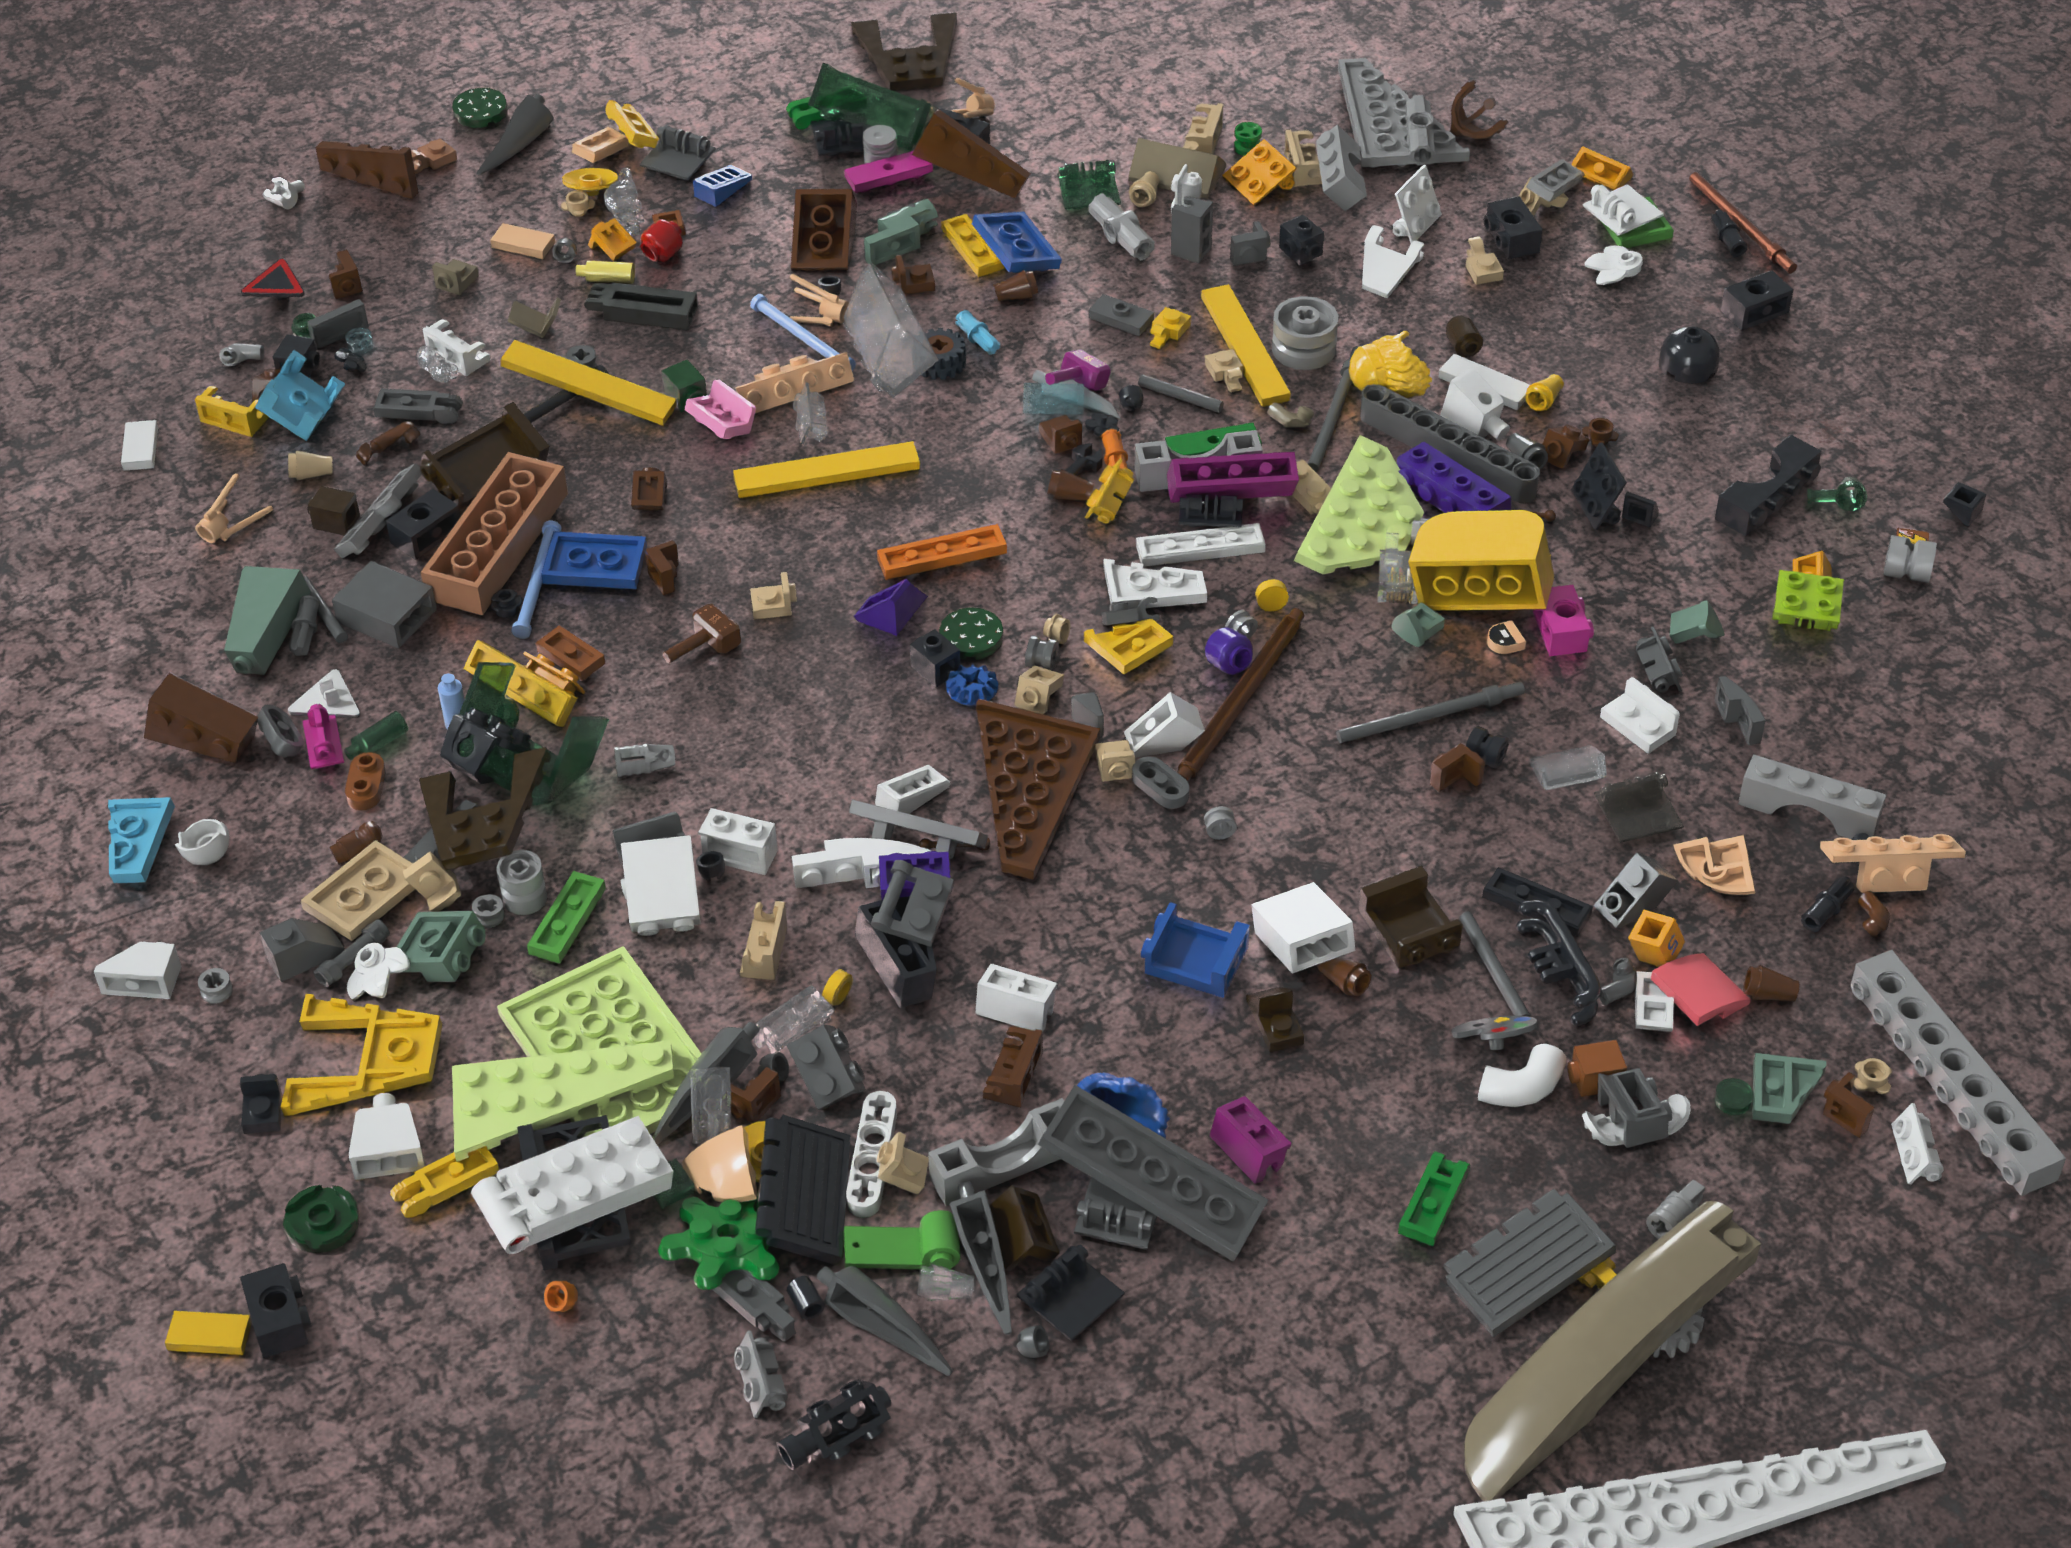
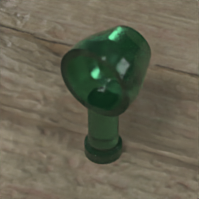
M1851 476L1844 478L1837 489H1807V504H1812L1813 502H1836L1843 510L1855 511L1862 508L1867 501L1865 486L1857 478ZM1848 487H1854L1853 490H1846Z

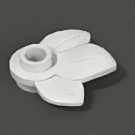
M1614 245L1605 247L1604 253L1592 255L1584 264L1585 267L1600 271L1596 283L1597 285H1605L1621 281L1624 277L1637 275L1641 271L1643 259L1638 252L1628 251L1623 246Z
M379 943L365 945L355 957V970L347 983V991L350 998L355 1001L364 992L374 997L385 998L390 974L400 973L410 968L407 955L398 947L385 949Z

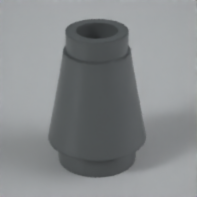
M1513 433L1506 441V447L1510 452L1535 464L1539 470L1546 464L1548 454L1544 445L1519 433Z

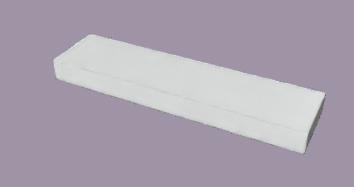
M1259 523L1242 525V527H1221L1136 538V547L1140 563L1143 564V567L1263 553L1266 547Z

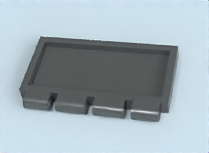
M1552 1189L1532 1203V1207L1537 1213L1536 1215H1533L1528 1208H1524L1501 1224L1502 1229L1506 1233L1505 1236L1495 1228L1471 1245L1476 1256L1473 1257L1465 1249L1443 1264L1448 1273L1446 1281L1449 1287L1493 1338L1616 1253L1615 1244L1569 1193L1561 1197L1555 1189Z

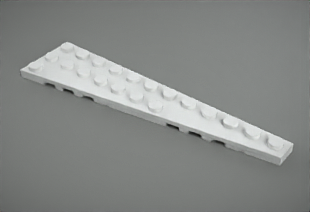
M1927 1430L1873 1438L1870 1441L1842 1443L1840 1448L1819 1451L1817 1447L1804 1449L1799 1455L1780 1457L1779 1454L1764 1456L1762 1461L1742 1464L1741 1460L1638 1476L1630 1480L1607 1481L1602 1487L1583 1489L1582 1486L1566 1488L1565 1493L1544 1496L1543 1492L1528 1494L1527 1499L1505 1502V1499L1502 1498L1454 1507L1453 1515L1470 1548H1715L1944 1471L1946 1461Z

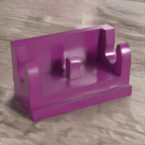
M1246 1096L1217 1108L1209 1135L1254 1184L1263 1181L1267 1168L1270 1165L1275 1172L1280 1170L1286 1152L1292 1144Z

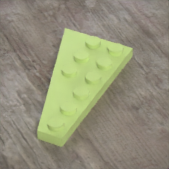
M671 1040L452 1066L454 1154L456 1162L468 1158L469 1152L486 1146L489 1150L500 1146V1140L518 1134V1126L532 1124L533 1130L543 1129L579 1115L578 1110L593 1104H596L597 1107L610 1103V1098L627 1091L634 1094L673 1079L674 1067Z

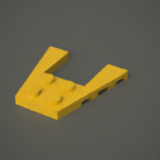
M306 994L300 1017L303 1031L367 1028L358 1075L287 1078L280 1108L284 1116H290L431 1082L443 1025L440 1016L397 1009L396 1013L380 1010L379 1005L366 1003L365 1007L348 1005L347 1000L331 998L330 1001L316 999L313 994Z

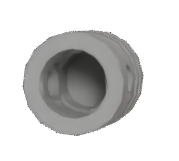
M875 125L864 131V164L897 155V140L894 129L885 125Z

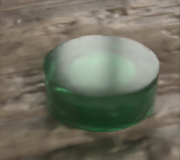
M1727 1078L1717 1085L1714 1100L1721 1111L1731 1115H1740L1749 1110L1753 1099V1090L1748 1083L1741 1079Z

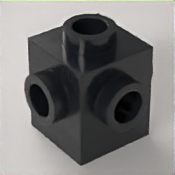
M1305 215L1280 224L1279 248L1299 265L1323 255L1324 231Z

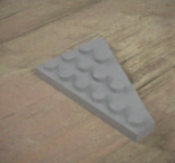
M1366 58L1338 60V71L1354 139L1359 144L1361 167L1374 168L1378 166L1416 164V162L1410 160L1409 145L1407 144L1406 101L1410 100L1408 95L1396 84L1390 85L1384 80V74L1380 70L1375 69L1373 64ZM1434 118L1435 159L1431 160L1428 164L1469 161L1470 149L1468 147L1462 148L1455 141L1456 136L1446 131L1444 126Z

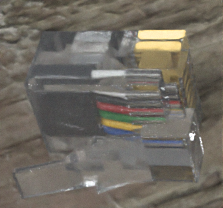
M1386 533L1385 550H1380L1377 602H1386L1388 600V603H1390L1392 600V603L1394 601L1396 603L1399 601L1400 603L1403 601L1406 603L1408 601V604H1417L1418 599L1408 562L1412 551H1399V533Z

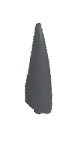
M528 94L519 104L500 141L478 169L476 175H481L512 158L528 146L552 123L554 117L543 104L545 99L542 95L536 94L533 97Z
M748 1022L743 1029L735 1027L722 1028L705 1048L675 1092L653 1136V1140L657 1145L722 1091L728 1082L732 1083L758 1055L751 1043L760 1031L754 1023Z
M966 1181L958 1185L961 1199L950 1202L959 1236L982 1291L1004 1334L1010 1335L1012 1330L1007 1282L994 1219L985 1191L975 1193L972 1182Z
M850 1266L837 1273H834L828 1267L820 1270L817 1279L829 1288L824 1301L829 1307L851 1324L882 1338L943 1374L950 1376L953 1373V1369L917 1322L884 1289L857 1267Z

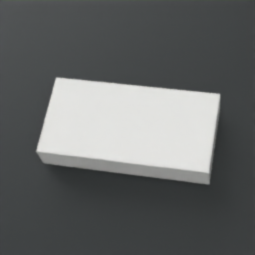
M156 420L125 423L121 459L123 471L154 468L158 435Z

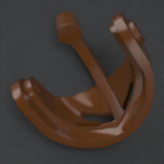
M1474 79L1461 87L1452 104L1450 132L1456 137L1475 139L1492 137L1496 133L1499 134L1509 123L1507 120L1503 121L1501 119L1488 130L1481 129L1471 123L1484 111L1496 106L1494 98L1486 99L1483 106L1467 118L1463 108V99L1476 88V81Z

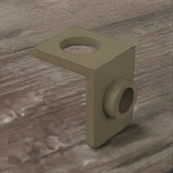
M556 298L547 315L514 301L507 321L525 331L544 338L556 318L561 299Z

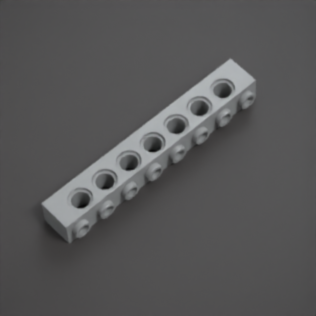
M1889 950L1856 963L1850 985L1855 997L1862 1000L1871 1011L1874 1020L1879 1025H1882L1893 1038L1895 1046L1900 1051H1903L1911 1060L1917 1073L1924 1077L1933 1087L1939 1100L1946 1103L1956 1115L1961 1127L1968 1130L1978 1142L1983 1154L1990 1157L2000 1169L2005 1181L2013 1185L2021 1196L2058 1181L2066 1157L1894 951Z

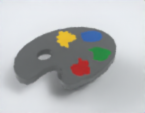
M1529 1016L1484 1018L1452 1028V1036L1454 1038H1463L1480 1034L1482 1040H1489L1491 1050H1500L1504 1048L1503 1038L1530 1032L1538 1027V1022L1536 1018Z

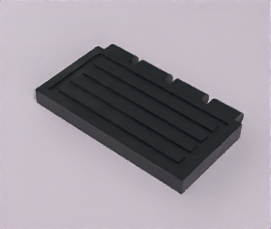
M782 1115L780 1119L768 1118L765 1120L763 1140L765 1146L762 1151V1177H760L759 1208L757 1209L755 1233L758 1236L767 1238L766 1245L837 1265L843 1253L851 1135L787 1115Z

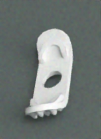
M1674 1094L1667 1099L1672 1110V1121L1668 1122V1135L1681 1129L1689 1119L1691 1105L1686 1096ZM1588 1111L1582 1114L1585 1129H1590L1593 1140L1598 1139L1601 1143L1608 1146L1624 1144V1121L1613 1123L1610 1116L1606 1117L1605 1114L1594 1116Z

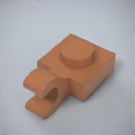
M441 138L417 148V151L411 150L415 174L429 166L435 170L457 160L456 150Z

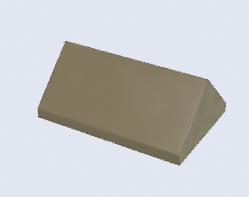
M1138 138L1128 181L1136 182L1146 172H1154L1159 177L1157 188L1171 190L1175 174L1179 175L1184 164H1186L1187 173L1197 172L1201 177V198L1208 199L1226 168V162L1218 155Z

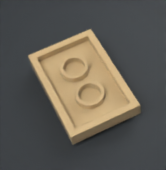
M375 840L301 899L302 908L344 937L353 941L362 933L361 930L376 919H380L415 890L405 880L403 871L413 863Z

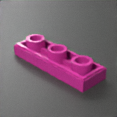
M913 151L844 169L846 180L855 193L868 192L872 188L894 185L898 181L919 178L924 174L933 172V164L913 156Z

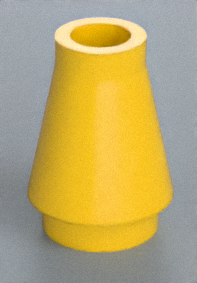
M1553 374L1546 379L1531 384L1527 389L1525 397L1528 406L1536 411L1548 410L1554 403L1560 390L1564 387L1563 379Z

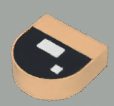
M1510 620L1496 624L1489 629L1487 644L1496 653L1510 654L1524 650L1526 640L1513 621Z

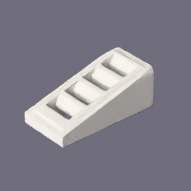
M926 765L878 784L875 805L910 814L949 788L950 781L930 765Z

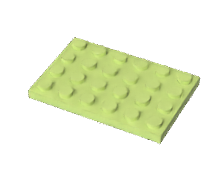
M624 946L497 1006L500 1018L527 1057L671 1040L674 1067L673 1079L634 1094L627 1091L610 1098V1103L600 1107L593 1104L578 1110L579 1115L569 1118L571 1122L607 1115L609 1127L639 1116L650 1134L655 1132L675 1092L702 1054ZM723 1090L701 1108L724 1098ZM602 1129L588 1131L584 1134L583 1137L601 1131Z

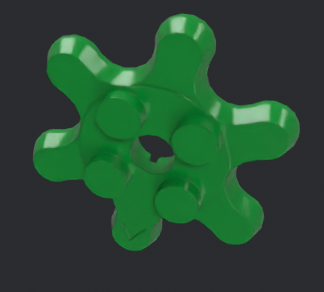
M758 1191L757 1199L746 1202L726 1200L719 1207L709 1206L698 1197L685 1199L680 1207L679 1215L684 1222L689 1224V1229L682 1233L666 1235L662 1238L658 1247V1254L664 1260L676 1261L688 1258L697 1261L699 1267L694 1275V1283L703 1290L717 1288L722 1283L725 1274L732 1270H746L758 1280H770L779 1273L778 1262L773 1255L767 1252V1249L770 1247L766 1245L767 1238L758 1236L755 1233L757 1209L759 1208ZM725 1235H735L736 1237L731 1238Z

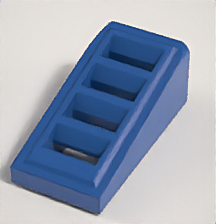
M733 165L726 166L693 181L694 196L716 207L750 182L752 175Z

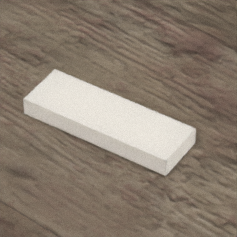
M1453 354L1439 369L1438 378L1450 382L1472 367L1503 398L1505 406L1518 410L1526 401L1525 397L1530 386L1529 384L1459 355Z

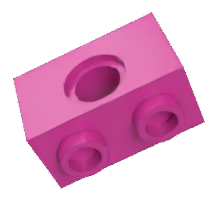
M1573 584L1552 587L1546 609H1533V614L1549 656L1587 652L1589 638L1594 636V628L1591 619H1587L1585 616L1583 598L1578 597Z

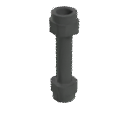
M376 919L361 930L362 936L336 958L323 961L314 970V976L318 982L328 987L338 981L343 976L341 971L355 960L360 949L370 943L382 944L386 941V938L390 936L387 926L382 921Z

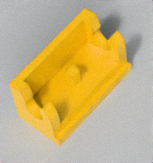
M209 386L200 396L198 395L195 398L200 422L252 437L269 418L255 408L258 400H255L249 407H245L236 402L225 401L221 396L212 397L218 390L214 386Z

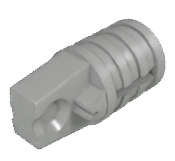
M646 743L643 745L614 747L617 777L623 775L630 776L632 774L639 775L641 773L647 774L675 766L673 745Z
M1692 1180L1679 1193L1672 1191L1660 1206L1647 1217L1646 1223L1650 1232L1657 1239H1660L1699 1207L1698 1205L1702 1201V1193L1705 1191V1187Z

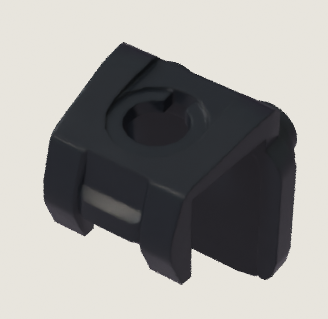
M471 707L470 711H466L464 715L455 714L445 736L440 757L450 767L480 784H487L493 782L494 778L479 771L494 747L498 745L518 754L531 751L532 748L530 746L532 743L529 741L532 736L516 727H509L506 725L507 722L491 713L488 715L477 708ZM471 734L475 736L473 739L474 750L468 757H463L460 754V744L465 739H469Z

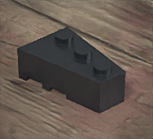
M910 896L899 897L892 915L894 920H902ZM883 900L859 906L854 936L898 1006L902 1008L932 999L937 972L933 947L873 928L871 926L874 913L879 912Z

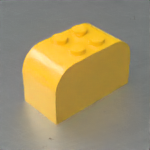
M1524 510L1460 511L1434 516L1427 520L1418 530L1408 561L1418 603L1422 602L1433 611L1546 609L1554 581V571L1543 520L1537 514Z

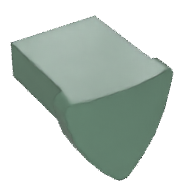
M1708 600L1671 613L1670 637L1675 644L1701 635L1711 639L1725 635L1720 620Z
M1421 602L1414 608L1396 616L1391 627L1402 639L1416 647H1420L1427 639L1444 628L1445 618Z

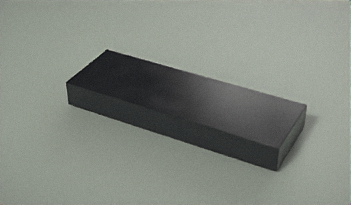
M1499 867L1484 887L1482 898L1520 913L1519 905L1524 901H1545L1559 912L1571 934L1576 937L1582 931L1593 910L1592 905ZM1539 914L1525 915V916H1528V917H1530V918L1542 919V920H1544L1545 922L1548 923V921L1546 920V918H1545L1544 916H1542V915H1539Z

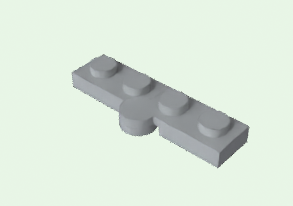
M414 463L395 476L333 549L341 558L351 553L358 555L370 544L367 540L369 536L377 534L386 525L384 519L394 514L402 506L403 503L400 501L402 497L410 495L419 486L416 481L422 475L420 467Z

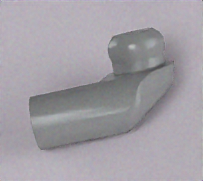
M234 343L223 348L219 353V357L226 366H235L247 359L263 360L264 346Z

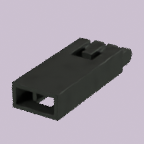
M594 283L584 306L587 310L603 312L604 320L689 330L698 309L697 292L612 283L611 285Z

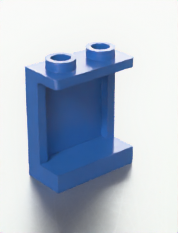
M1170 902L1165 913L1160 912L1158 914L1152 938L1147 937L1143 943L1141 958L1145 959V974L1224 998L1248 950L1250 925L1236 921L1231 933L1178 917L1177 904Z

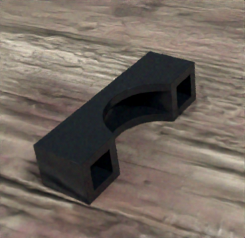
M1790 434L1772 451L1768 473L1773 478L1760 483H1747L1738 480L1719 495L1715 520L1744 536L1748 535L1754 528H1760L1770 514L1778 512L1786 500L1791 496L1795 497L1800 492L1802 486L1809 480L1813 481L1818 476L1821 470V465L1819 464L1821 450Z

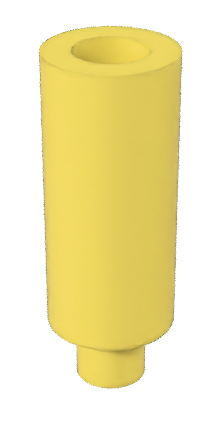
M587 261L586 265H576V276L586 277L587 282L633 284L635 280L634 263Z

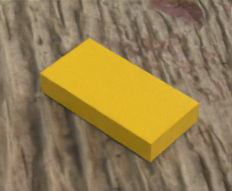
M174 1311L165 1346L167 1351L243 1355L252 1325L250 1315Z

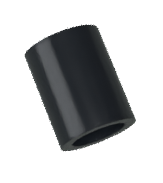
M800 1276L788 1284L786 1291L803 1319H813L824 1311L825 1303L810 1277Z

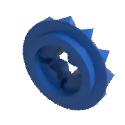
M974 663L968 668L959 665L957 671H950L949 679L946 681V690L954 701L964 705H976L978 699L989 701L996 695L998 681L995 672L988 671L986 665L979 668ZM974 680H978V684L972 683L971 685L967 686V682L971 683Z

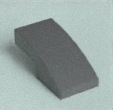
M1726 676L1719 677L1715 702L1724 723L1738 722L1748 745L1761 744L1766 720L1751 697L1735 682Z

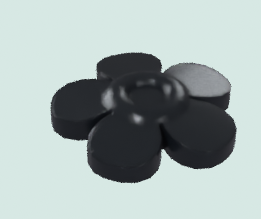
M340 348L334 354L337 361L344 362L343 368L347 371H355L357 369L360 372H365L367 369L364 358L357 353H352L349 349Z
M1101 413L1092 414L1091 419H1087L1085 422V427L1094 431V434L1099 437L1107 430L1116 429L1117 432L1120 430L1117 426L1118 420L1115 417Z

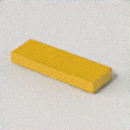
M967 214L941 222V230L977 277L1004 269V265L972 225L973 221Z

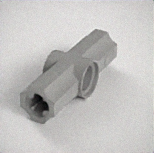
M1414 95L1410 100L1406 101L1407 144L1409 145L1410 160L1416 162L1417 165H1427L1431 160L1435 159L1434 118L1431 115L1430 101L1426 100L1423 95Z
M1104 194L1094 197L1092 203L1089 204V213L1103 226L1107 240L1112 244L1119 242L1133 257H1137L1140 261L1148 258L1149 254L1154 250L1155 241L1140 228L1136 214L1132 210L1124 212L1110 197H1106Z

